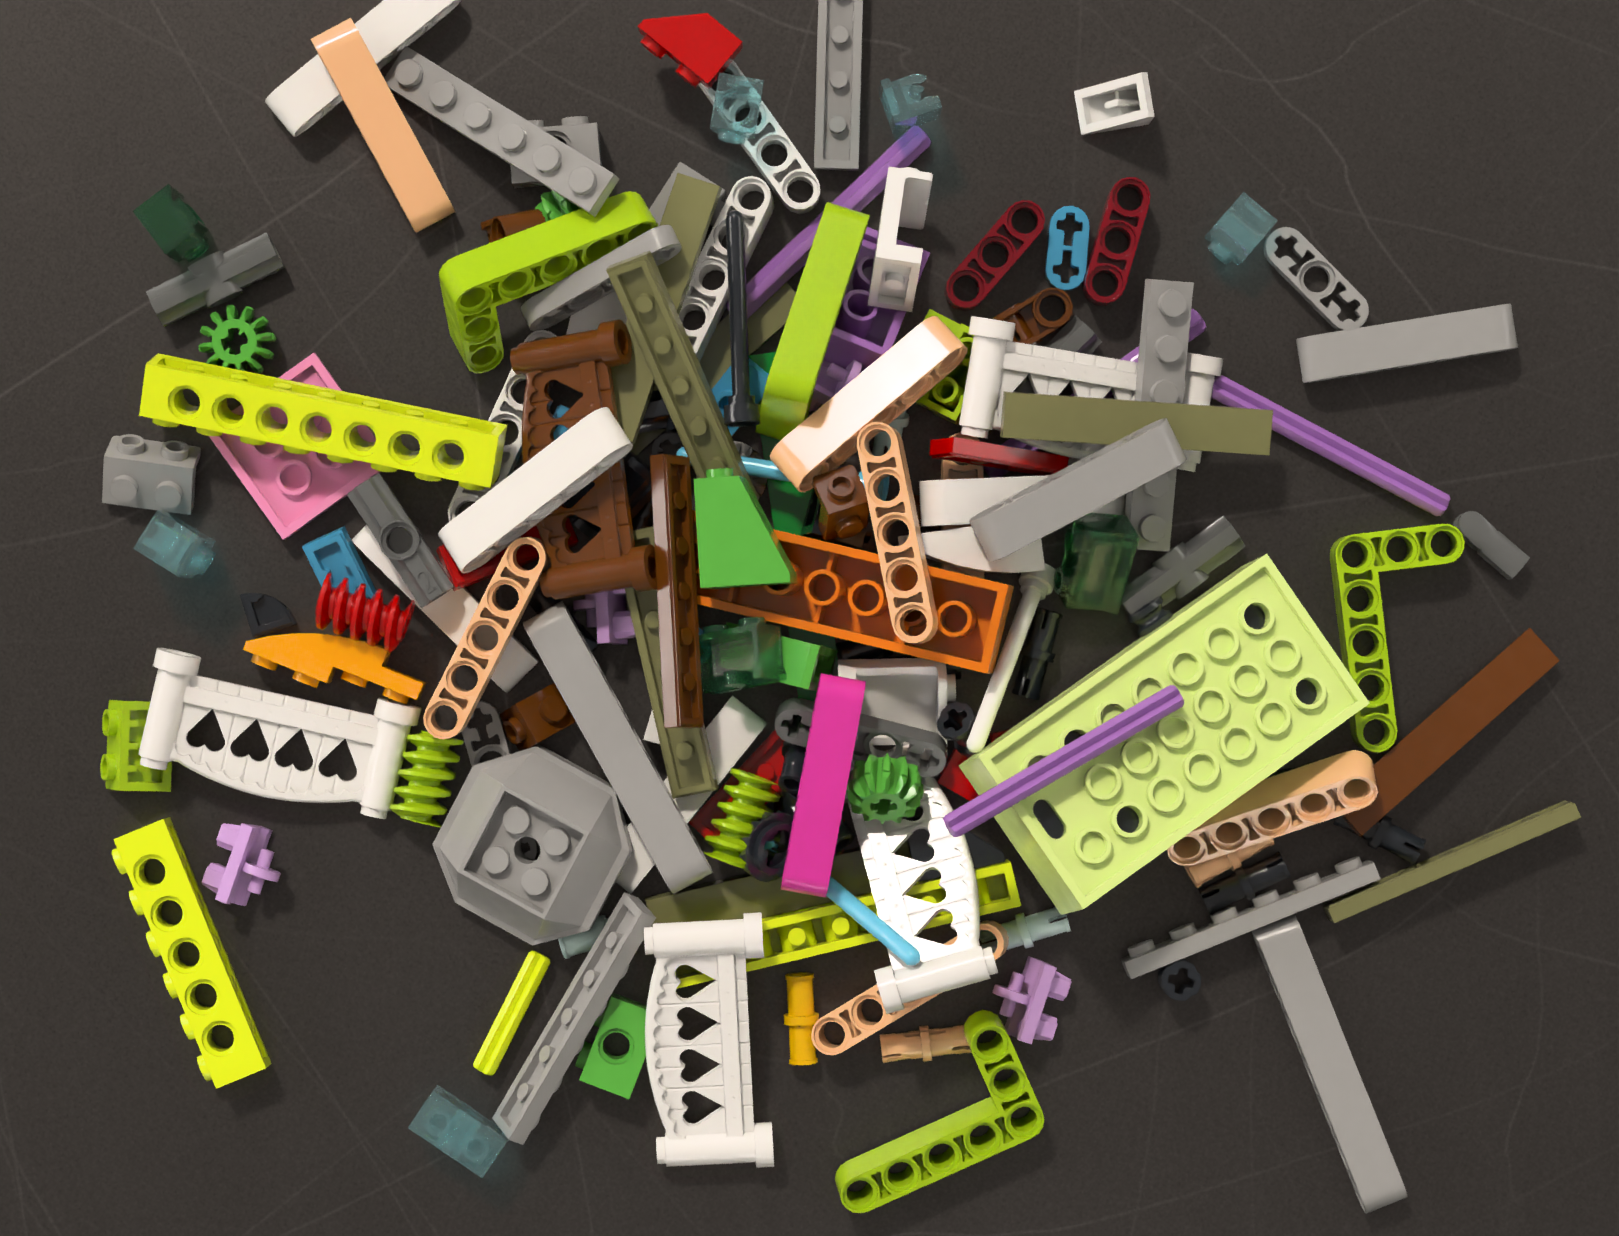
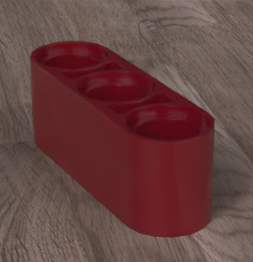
M1136 177L1120 179L1107 196L1082 284L1085 298L1096 306L1111 305L1122 295L1126 287L1151 196L1148 186L1144 181ZM1131 188L1135 190L1140 197V206L1132 211L1123 209L1117 201V193L1120 189ZM1113 230L1122 232L1128 241L1126 251L1120 254L1109 251L1104 242L1106 233ZM1106 273L1114 279L1115 291L1112 295L1107 297L1100 296L1093 290L1092 279L1096 274Z
M1021 200L1011 205L949 277L944 291L946 301L951 307L958 311H969L976 308L1037 239L1045 224L1043 210L1038 204L1028 200ZM1019 211L1029 212L1035 218V229L1027 234L1017 232L1012 226V215ZM994 244L1002 247L1006 252V263L997 268L988 266L982 257V251L986 246ZM968 278L976 284L978 289L976 298L968 302L957 299L953 292V284L958 279Z

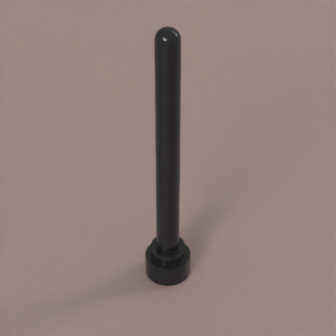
M733 210L726 216L732 396L728 397V405L724 406V425L747 427L760 424V405L755 403V396L750 395L744 218L741 212Z

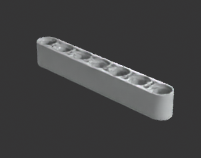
M563 601L523 622L530 640L672 894H676L713 873L703 851Z
M1295 914L1251 931L1364 1212L1367 1214L1407 1198L1408 1195Z

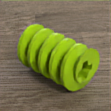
M421 730V733L410 734L406 737V740L415 745L417 750L402 753V757L413 764L412 768L398 770V775L409 783L407 786L394 787L393 790L394 793L404 799V803L391 804L389 809L400 816V818L441 828L442 824L432 817L447 814V808L437 802V798L450 797L452 793L450 789L441 784V781L453 780L456 777V774L445 767V764L459 762L460 756L450 750L449 747L462 745L464 740L453 737L439 739L432 736L428 731Z
M731 768L730 774L740 782L738 785L724 786L723 790L733 800L732 802H718L717 807L727 816L726 819L711 820V824L720 831V835L705 836L704 840L714 848V851L703 853L727 864L744 869L746 862L739 855L747 845L742 838L750 836L752 832L751 822L762 819L764 812L774 813L764 803L779 802L781 795L771 787V785L778 784L758 775Z

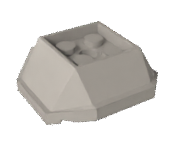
M541 745L474 765L432 844L454 902L532 946L589 931L598 918L633 851L621 807L622 803L612 785ZM524 837L534 838L539 843L540 855L538 859H530L522 852L521 843Z

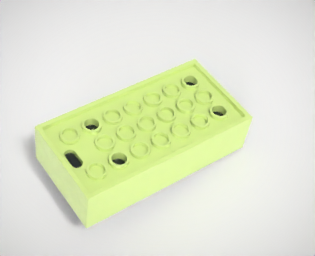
M1268 554L1232 572L1174 613L1161 626L1134 641L985 746L981 752L975 753L958 765L978 795H981L1165 687L1174 685L1180 691L1184 700L1183 707L994 816L1061 915L1088 907L1370 704Z

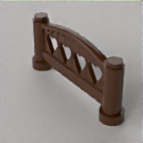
M622 320L602 322L599 324L598 329L520 343L518 347L511 349L510 362L513 371L517 375L523 374L526 376L522 414L523 465L554 441V431L560 425L570 429L588 414L603 407H608L618 422L611 367L628 364L632 357L631 337L626 324ZM556 380L583 393V396L558 419L554 418L550 412L553 400L548 395V386ZM623 458L594 479L592 482L595 483V486L573 507L567 508L562 504L536 524L551 562L548 570L543 571L540 575V586L545 597H552L557 600L632 587L637 592L657 589L655 547L651 544L635 547ZM571 515H576L601 528V531L577 553L572 552L568 546L571 534L566 529V520Z

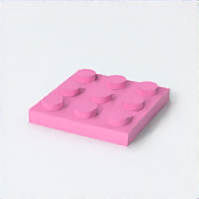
M312 353L279 377L281 379L342 391L316 353ZM242 404L231 412L237 415H244ZM270 407L271 416L276 422L288 424L287 415L282 409ZM314 416V424L317 429L324 433L332 432L331 424L326 418ZM357 426L358 433L363 440L368 442L376 441V436L368 426ZM223 433L221 436H209L283 540L292 536L345 498L355 487L381 472L371 468V463L354 460L352 463H337L327 459V454L310 451L308 454H294L285 451L283 445L266 442L265 445H250L241 442L240 436Z

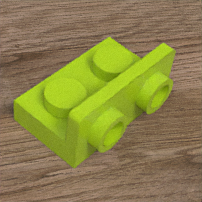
M109 700L108 709L104 710L102 716V731L107 736V754H103L100 763L101 778L103 781H106V789L171 792L172 761L168 762L166 770L140 765L141 756L138 753L150 701Z

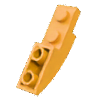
M322 633L273 635L246 641L243 650L253 654L251 662L276 671L278 664L295 670L293 679L315 688L318 687L320 681L331 683L338 668L343 670L341 679L364 688L368 681L385 687L382 693L383 696L407 705L409 698L421 699L427 682L387 667L386 664L391 653L387 652L383 646L376 645L372 647L367 644V641L360 639L354 641L346 636Z

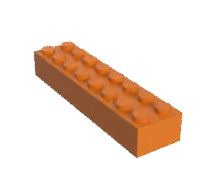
M692 510L697 604L986 674H993L1014 586L928 566L938 616V629L930 641L922 644L907 643L895 634L892 627L879 556L876 553L774 530L797 574V583L720 589L700 588L696 511ZM906 565L897 571L895 576L897 586L902 591H909L915 587L918 581V574L912 566ZM919 610L911 611L904 620V627L912 636L922 634L927 626L926 617Z

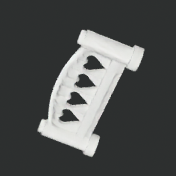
M971 316L968 334L974 335L959 421V425H962L961 434L988 438L989 430L1001 431L1003 391L1013 392L1027 375L1035 394L1059 395L1067 384L1070 383L1074 395L1078 397L1104 398L1111 390L1115 399L1135 400L1138 362L1013 342L1016 323ZM1187 353L1183 404L1210 405L1215 376H1221L1222 358ZM1016 439L1050 453L1077 459H1083L1108 446L1106 444ZM1183 450L1187 460L1178 466L1177 469L1195 472L1196 464H1200L1202 451Z
M157 648L153 666L158 668L138 753L141 756L140 765L166 770L168 762L175 761L208 779L249 794L304 803L355 801L362 805L361 814L386 819L388 811H391L389 807L393 804L396 794L393 790L394 787H397L400 777L398 770H401L404 760L402 753L406 751L408 743L406 737L410 734L411 726L418 725L421 707L410 703L406 705L388 698H378L374 715L199 676L198 670L201 657L178 650ZM212 709L215 712L225 739V745L219 751H211L205 744L200 747H193L187 742L186 738L187 733ZM258 719L269 749L268 757L262 761H256L249 754L244 757L235 756L231 751L232 742ZM300 729L303 731L313 758L311 768L306 771L296 769L293 764L282 767L275 761L276 752ZM344 739L347 741L357 768L356 776L349 781L342 780L337 774L327 777L319 771L320 762Z
M909 744L903 746L902 755H907ZM925 748L920 758L929 760V757L933 755V750ZM852 760L850 772L854 768L855 761L858 760ZM933 776L922 777L921 784L924 786L920 807L923 808V815L917 821L902 819L901 823H896L888 820L881 824L880 820L876 819L864 821L863 814L852 812L851 804L848 801V794L845 795L844 803L848 802L878 916L918 949L921 954L919 963L910 966L888 949L892 965L874 970L886 1014L903 1010V1003L991 979L990 975L998 973L991 946L982 949L979 943V895L969 846L964 834L959 837H953L946 828L943 818L954 810ZM925 829L930 833V839L927 844L935 850L932 860L921 862L894 854L914 831ZM929 870H937L942 875L939 886L946 891V898L938 904L906 896V893ZM947 911L953 915L950 927L958 933V938L954 944L943 945L917 937L939 912Z
M761 912L743 913L744 919L654 923L653 927H644L645 955L654 954L656 958L645 1016L646 1061L654 1100L663 1126L666 1129L665 1137H656L657 1164L675 1167L756 1162V1168L774 1167L772 1122L754 1123L746 959L764 958ZM681 965H689L715 979V981L693 996L682 998L676 992V988L681 983V980L677 978L675 971ZM690 1007L717 1021V1023L694 1039L685 1040L678 1033L679 1029L683 1026V1022L678 1018L677 1014L682 1008ZM692 1049L719 1063V1065L696 1081L688 1082L681 1077L685 1064L681 1061L680 1054L684 1050ZM688 1091H695L722 1106L699 1122L689 1123L683 1118V1114L688 1109V1106L683 1102L682 1097Z

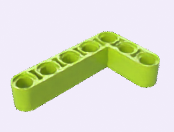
M632 191L620 193L607 198L595 217L583 209H578L457 255L442 265L439 271V281L449 333L469 371L473 373L488 372L494 369L504 357L496 306L554 285L648 230L659 226L640 194Z
M830 202L826 203L766 381L759 412L760 424L756 426L755 433L782 440L808 418L816 381L860 251L870 215Z
M1435 524L1347 535L1335 541L1330 549V564L1342 663L1357 685L1367 675L1375 677L1379 684L1377 696L1368 700L1370 704L1349 718L1352 739L1359 748L1365 751L1379 753L1386 751L1394 744L1397 738V724L1378 572L1454 562L1461 556L1465 541L1459 529L1451 524ZM1439 531L1447 534L1451 540V549L1444 557L1436 555L1431 548V539ZM1393 537L1403 539L1407 546V554L1400 562L1391 560L1386 552L1387 544ZM1349 542L1358 544L1363 551V560L1354 568L1346 565L1342 558V550ZM1356 586L1363 588L1369 597L1366 608L1360 612L1352 610L1347 602L1349 591ZM1364 630L1373 637L1374 647L1368 655L1360 656L1353 648V639L1358 632ZM1377 719L1383 724L1384 736L1379 743L1371 745L1365 740L1363 730L1369 721Z
M986 1010L975 1012L968 1017L963 1030L965 1039L991 1097L854 1157L840 1165L836 1171L835 1182L841 1202L846 1209L860 1214L869 1212L1023 1143L1039 1134L1044 1125L1042 1109L1011 1039L997 1014ZM988 1030L997 1032L995 1038L990 1042H977L978 1037L983 1032ZM1003 1069L1014 1070L1011 1077L1007 1080H994L999 1071ZM1018 1108H1030L1029 1113L1025 1117L1020 1119L1011 1118L1013 1112ZM985 1125L990 1127L988 1132L981 1137L970 1136L973 1129L978 1126ZM938 1144L949 1145L946 1152L941 1155L929 1154L931 1149ZM905 1162L908 1164L907 1168L901 1173L894 1174L888 1172L895 1163ZM861 1180L868 1183L861 1191L852 1192L847 1190L850 1184L855 1181Z

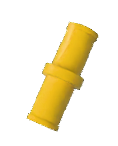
M795 972L785 975V980H787L788 1013L784 1014V1024L789 1025V1064L812 1065L818 1062L816 1047L811 1039L814 1024L819 1020V1013L814 1012V973Z

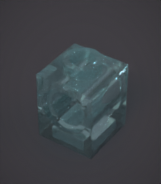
M719 73L710 123L711 132L719 133L718 140L733 144H745V138L755 139L764 91V80ZM734 99L746 102L750 108L748 116L739 122L730 121L723 113L725 105Z
M1243 192L1204 236L1211 242L1207 248L1226 265L1231 260L1236 265H1239L1270 231L1277 220Z

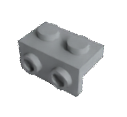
M134 434L113 436L104 455L102 503L191 515L194 508L196 466L200 459L201 448L189 446L185 442L177 440L167 442L145 440Z

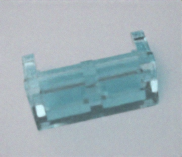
M912 74L890 82L889 78L880 81L878 94L892 134L910 129L914 125L919 126L939 119L942 110L939 96H928L920 100V93L924 91V87L916 84L925 82L927 80L926 75Z

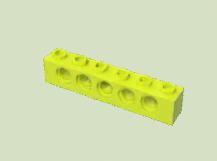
M164 818L113 839L117 847L112 850L114 862L122 875L128 874L134 888L129 891L133 908L138 916L145 915L151 931L146 933L149 947L155 957L162 956L168 972L163 974L165 986L172 999L179 998L185 1014L180 1015L184 1032L189 1040L196 1039L202 1055L197 1057V1062L204 1079L207 1082L213 1080L217 1089L266 1069L272 1063L171 818ZM149 859H157L164 865L165 877L161 883H153L146 878L144 866ZM166 900L175 901L181 906L183 915L178 924H169L163 919L161 908ZM182 942H191L198 948L200 958L196 965H186L179 959L178 949ZM206 983L215 989L217 1000L214 1006L205 1007L198 1003L195 997V990L199 984ZM216 1025H225L231 1029L234 1035V1042L231 1047L221 1048L214 1043L212 1031Z

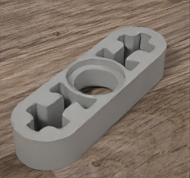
M1282 227L1273 231L1266 238L1263 247L1266 260L1334 329L1342 331L1359 328L1366 322L1369 314L1366 299L1299 231L1290 227ZM1277 237L1282 241L1291 238L1295 242L1291 250L1299 259L1303 258L1306 252L1312 258L1300 266L1295 276L1289 271V268L1293 267L1296 263L1287 255L1278 258L1274 253L1278 248L1274 242ZM1311 267H1319L1328 275V285L1322 292H1312L1304 284V274ZM1337 284L1343 289L1342 292L1336 295L1337 298L1344 304L1353 301L1358 306L1354 310V314L1357 317L1355 322L1349 318L1343 322L1340 321L1337 315L1341 309L1333 300L1326 307L1320 302L1321 299L1334 291Z

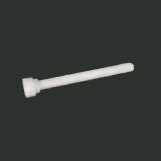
M1046 563L1045 571L1022 572L1020 575V591L1023 595L967 740V748L972 753H979L984 749L1040 600H1044L1046 595H1050L1054 589L1058 573Z

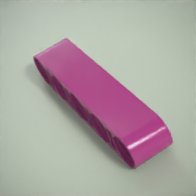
M820 674L781 890L826 898L866 681Z

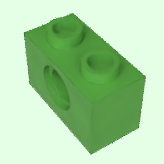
M616 993L612 994L604 1012L593 1025L599 1027L593 1044L584 1042L575 1067L583 1069L580 1081L630 1099L646 1057L645 1016L647 1005ZM618 1032L625 1035L629 1040V1050L619 1056L610 1054L604 1045V1040L609 1034Z

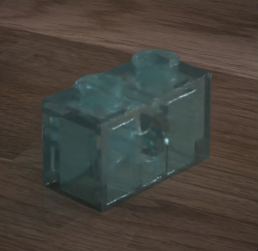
M157 510L133 549L179 578L192 579L197 573L202 576L212 563L216 553L211 548L216 541L174 514Z
M439 1085L432 1091L408 1127V1129L481 1178L484 1177L508 1141V1138L498 1125Z

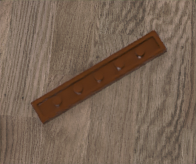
M668 454L651 455L650 469L664 728H703L690 459L685 456Z
M1528 628L1373 765L1378 790L1376 799L1371 805L1341 817L1361 837L1560 660L1533 630Z

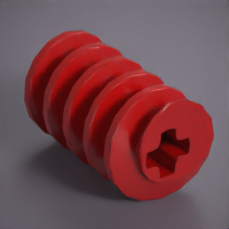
M329 572L322 584L316 604V627L323 630L333 620V633L340 636L350 626V638L354 641H358L367 631V644L369 646H376L384 637V648L387 652L391 653L403 641L415 609V601L412 600L405 610H401L400 596L395 594L388 605L383 604V590L378 589L372 598L368 599L366 598V584L363 583L359 585L354 593H350L349 579L345 577L336 588L332 587V573Z

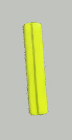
M533 950L528 953L473 1063V1067L478 1071L490 1076L496 1073L550 965V959L547 956Z

